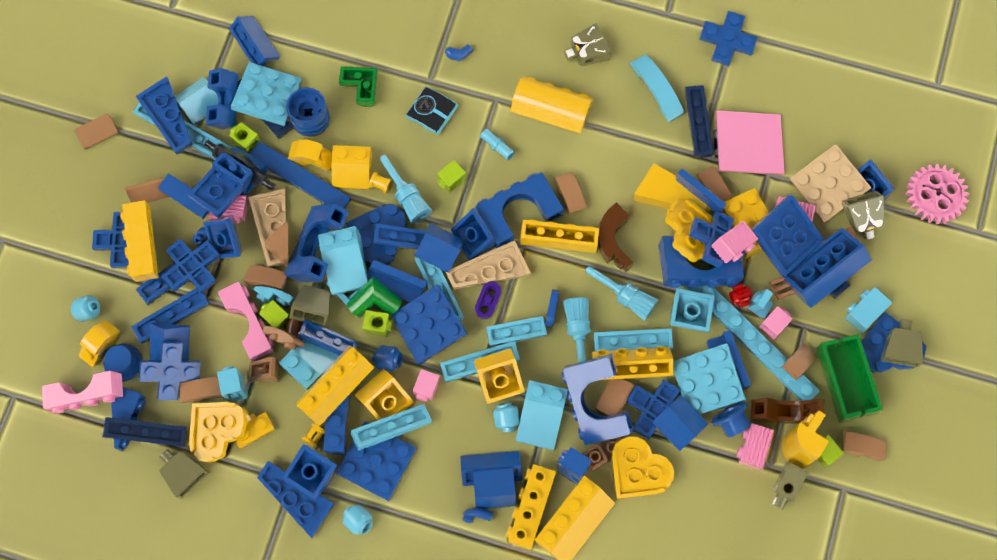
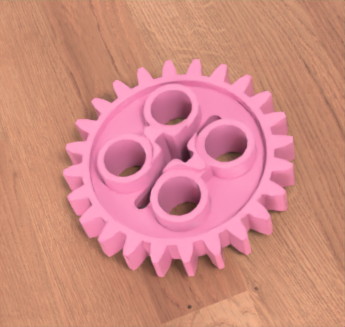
M930 164L926 169L921 167L919 172L916 171L913 174L914 177L909 179L910 183L906 186L909 190L905 195L910 196V198L906 202L913 204L910 209L916 208L915 216L922 214L921 220L927 217L928 223L935 219L936 224H939L942 219L943 223L946 224L949 220L953 221L956 217H959L962 214L961 211L963 212L966 209L965 205L969 202L966 199L969 193L964 192L968 185H962L965 179H958L960 173L954 175L953 168L947 171L946 165L941 169L938 164L934 168ZM930 179L935 180L936 184H932ZM947 189H951L953 194H950ZM921 194L926 195L928 200L923 199ZM938 203L942 204L945 209H941Z

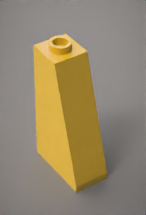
M654 163L636 190L633 198L636 202L667 210L677 199L683 201L689 199L707 213L711 209L677 182L674 174Z

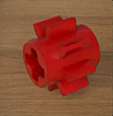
M743 283L732 287L733 291L729 292L732 304L734 306L739 305V308L750 305L749 300L753 297L750 287L748 285L743 286Z

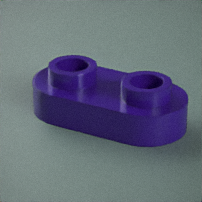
M487 282L483 286L475 305V312L479 318L489 319L493 316L501 296V287L498 283ZM490 290L495 291V294L489 295L488 292ZM486 307L488 312L483 313L481 309Z

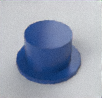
M130 344L115 345L105 354L103 363L105 372L113 371L122 374V382L129 381L138 375L142 355L137 348Z
M739 402L723 409L712 418L711 423L713 425H720L727 437L740 434L751 425L744 412L747 404Z

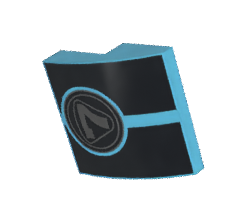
M425 86L406 113V117L411 121L421 124L424 129L439 135L458 108V104L441 93Z

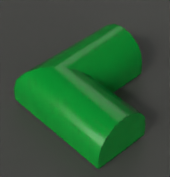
M341 66L339 85L357 87V105L372 107L375 105L378 70L377 68Z
M372 277L347 302V306L357 317H362L366 310H369L374 304L389 315H393L401 306L402 299Z

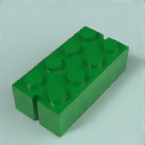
M859 334L844 337L840 340L835 339L820 343L816 350L839 423L854 420L858 417L875 415L882 411L883 408Z

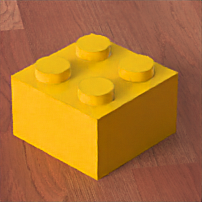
M511 348L473 360L487 404L525 392Z

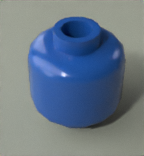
M381 345L372 355V361L378 370L395 371L401 366L403 360L402 353L394 346Z

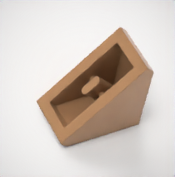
M288 223L282 224L265 240V248L284 265H288Z
M276 357L250 362L248 381L279 382L280 364Z

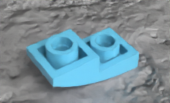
M255 286L253 289L257 294L256 298L263 303L267 301L270 303L272 300H276L283 307L287 305L292 307L295 300L291 295L274 288Z

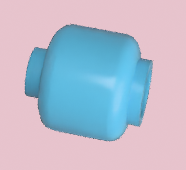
M86 295L79 297L72 302L71 313L77 321H89L99 316L100 304L94 296Z
M511 402L496 405V409L493 410L495 427L503 429V432L514 431V427L520 423L517 406L512 405Z
M361 505L350 506L343 513V525L355 535L366 534L373 525L371 513Z

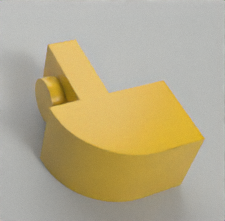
M300 139L292 142L287 159L302 166L312 164L328 171L331 167L332 152L323 148L321 143Z
M107 320L95 325L81 340L80 345L83 347L79 357L91 367L97 366L104 350L115 345L121 331Z

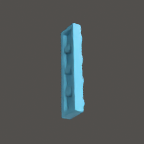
M415 258V262L424 280L427 281L428 289L430 290L436 285H440L460 321L464 320V316L441 269L419 258Z
M672 328L594 333L595 351H611L621 348L628 350L639 347L656 348L658 346L673 349Z
M515 341L441 362L440 365L445 383L477 374L473 360L510 348L516 362L520 361Z
M422 404L351 430V436L359 451L429 425L432 419L425 405Z

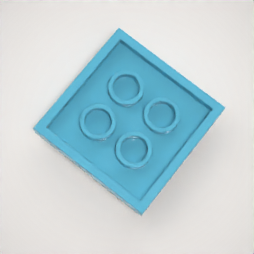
M248 62L231 104V110L285 126L289 116L286 108L287 99L294 91L299 89L302 78Z
M727 343L673 361V369L681 395L699 415L746 401Z

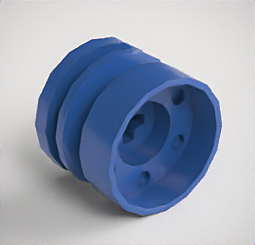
M305 87L297 89L289 96L286 108L292 126L297 133L312 137L326 130L329 125L330 116L324 96L320 91Z

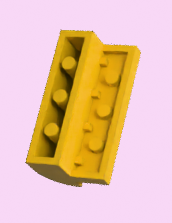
M523 77L518 82L510 112L581 134L593 98L583 93L572 92L567 88L556 87L551 83L537 81L532 77Z
M819 410L814 415L810 413L808 417L784 436L782 452L788 462L804 469L819 458L829 442L815 432L825 417L824 413Z

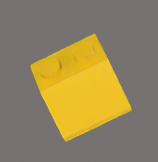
M333 145L331 167L332 186L334 188L370 190L369 182L373 158L371 147Z
M382 369L355 394V397L377 421L403 412L414 403L395 378L385 369Z

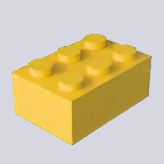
M755 188L725 201L726 207L722 212L734 218L732 228L744 221L750 229L769 213ZM757 241L754 243L755 247L748 253L744 252V259L763 251Z

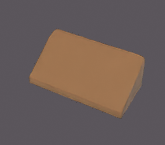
M108 113L74 129L84 149L119 133Z
M162 178L125 188L131 203L144 200L148 203L169 197L157 189L163 181Z
M610 379L595 409L605 416L620 413L634 384L624 379Z

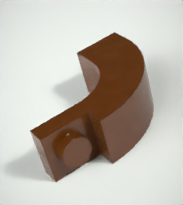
M616 202L607 210L600 222L598 247L607 264L614 259V264L617 268L627 272L632 268L633 262L618 247L615 234L628 222L630 215Z
M771 398L752 399L751 419L770 423L799 424L810 413L814 415L819 410L825 414V400L820 398L804 401H781Z

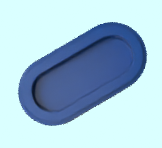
M552 289L545 326L552 327L554 325L559 290Z

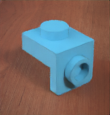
M768 289L760 292L757 291L752 297V302L748 309L760 318H765L773 306V303L769 300L773 293Z

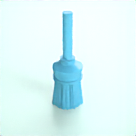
M386 155L381 156V162L397 185L396 189L398 191L395 194V198L404 207L411 224L419 223L426 219L433 210L420 196L414 183L407 184L406 181L403 182Z
M588 266L585 271L614 290V294L617 295V303L624 305L625 308L628 307L644 321L649 317L659 301L640 291L631 282L626 285H619L591 266Z
M582 297L563 300L568 321L566 323L567 335L572 336L574 341H576L578 362L586 360L585 336L591 333L590 321L588 320L589 299Z

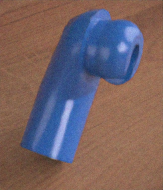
M469 44L462 49L448 47L445 50V55L449 59L461 61L473 52V49Z
M201 227L193 236V242L196 245L203 244L208 239L205 227Z
M479 507L467 509L463 512L462 520L466 523H472L473 518L477 517L490 521L493 512Z

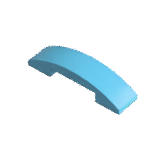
M646 54L630 62L639 79H643L658 102L659 109L668 122L684 114L683 108L669 82Z

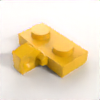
M245 408L247 414L245 435L243 438L236 440L240 449L275 430L266 412L256 417L254 413L249 415Z

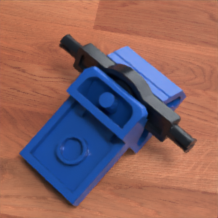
M208 139L204 146L213 151L212 156L216 160L212 163V169L191 190L188 197L217 218H220L239 195L247 196L255 186H265L270 191H273L276 184L267 179L268 166L237 146L229 149L223 144L216 145Z

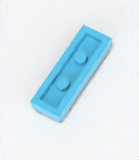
M543 316L486 327L490 347L513 341L519 342L547 336Z

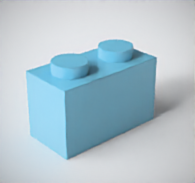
M876 287L871 291L867 289L859 297L861 301L858 304L854 302L846 310L849 314L845 319L861 334L892 304Z
M229 366L217 372L221 395L228 402L248 398L244 375L237 368Z

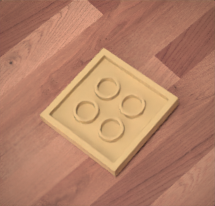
M837 144L833 145L790 178L806 201L816 206L815 212L824 223L844 210L843 200L863 195L871 190L870 185Z

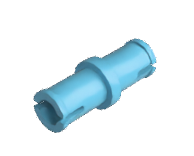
M485 129L481 133L480 138L486 141L493 151L500 153L506 160H510L514 156L515 151L508 147L501 137L498 138L489 129Z

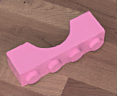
M236 282L218 291L229 313L243 314L249 320V332L242 343L251 361L260 360L274 353L272 346L275 344L273 340L269 339L270 336L262 333L265 324L262 318L258 320L256 316L258 309L254 302L250 303L248 297L251 295L247 287H242L239 282Z
M113 371L94 374L89 386L78 394L73 391L71 385L60 382L42 386L43 409L52 411L53 414L64 413L66 409L79 410L84 405L97 406L98 402L102 401L105 403L114 402L116 398L123 397L122 374Z

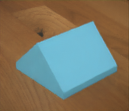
M204 77L175 96L177 104L194 126L206 118L207 106L218 104L216 92L208 89V81Z
M676 288L670 313V325L709 333L715 296Z

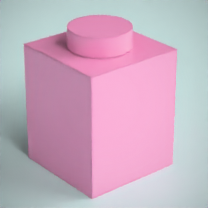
M777 306L759 328L775 340L791 322L792 318L787 310L780 309Z
M421 369L413 389L416 399L427 402V400L433 401L440 382V376Z

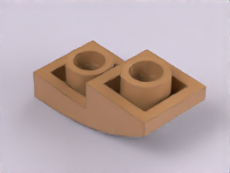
M714 166L697 173L699 182L725 202L733 198Z
M573 172L554 178L559 195L563 197L567 213L587 208Z
M250 265L243 280L249 285H263L264 287L283 291L289 277L285 276V272L273 268Z
M270 326L263 327V334L270 336V340L283 344L286 349L295 350L296 347H304L305 343L292 334Z
M804 343L782 368L797 380L819 356Z
M218 377L191 380L179 384L181 403L201 402V399L222 397Z
M844 432L842 451L857 457L866 456L879 462L884 460L886 441L859 433Z
M618 437L605 440L600 444L598 443L582 453L592 460L589 465L592 471L612 460V449L615 442L620 440Z

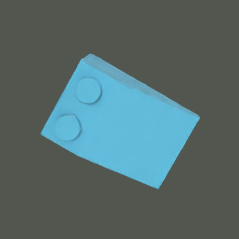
M353 226L319 234L321 256L323 261L328 263L326 275L331 294L336 295L361 289L368 282L361 234L357 228Z
M303 340L302 342L305 343L304 347H296L295 350H291L279 364L301 386L308 390L339 355Z
M529 380L516 442L554 451L568 389Z

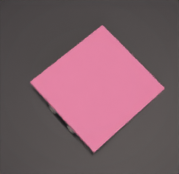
M716 111L717 128L714 131L715 158H718L719 171L785 174L781 115Z

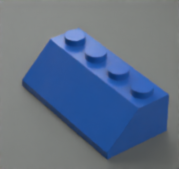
M840 228L817 246L790 273L782 277L796 295L809 308H812L872 261L861 242L846 230Z

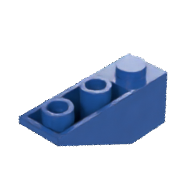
M123 387V397L116 398L111 403L112 418L138 421L137 417L139 412L145 407L146 397L141 393ZM114 439V448L123 452L124 448L128 447L130 441Z

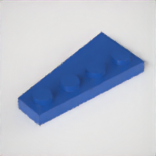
M167 76L135 96L176 155L192 145Z
M268 461L257 476L258 480L306 533L313 538L335 504L322 495H319L315 500L282 479L285 471Z

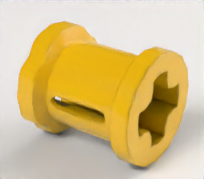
M374 172L370 179L369 187H375L387 194L393 179H387Z
M312 422L311 429L301 439L316 449L318 447L317 443L325 435V430Z

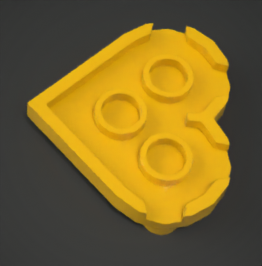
M677 199L668 207L665 222L675 230L672 246L691 262H696L702 259L706 244L689 236L692 222L697 217L711 224L713 217L691 200L686 199L683 201Z
M230 402L192 404L189 446L190 451L197 460L211 463L218 459H223L226 456L228 442L244 437L247 426L245 408Z
M627 436L615 442L612 449V466L617 499L658 494L664 492L674 480V469L671 462L665 456L652 453L650 446L645 440L637 436Z

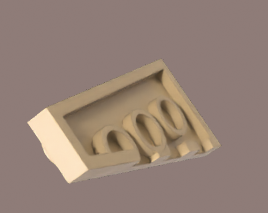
M285 188L248 197L265 261L269 268L283 265L265 248V240L282 224L286 223Z
M514 240L450 269L449 273L446 272V275L453 290L483 285L487 282H499L530 276L531 272Z

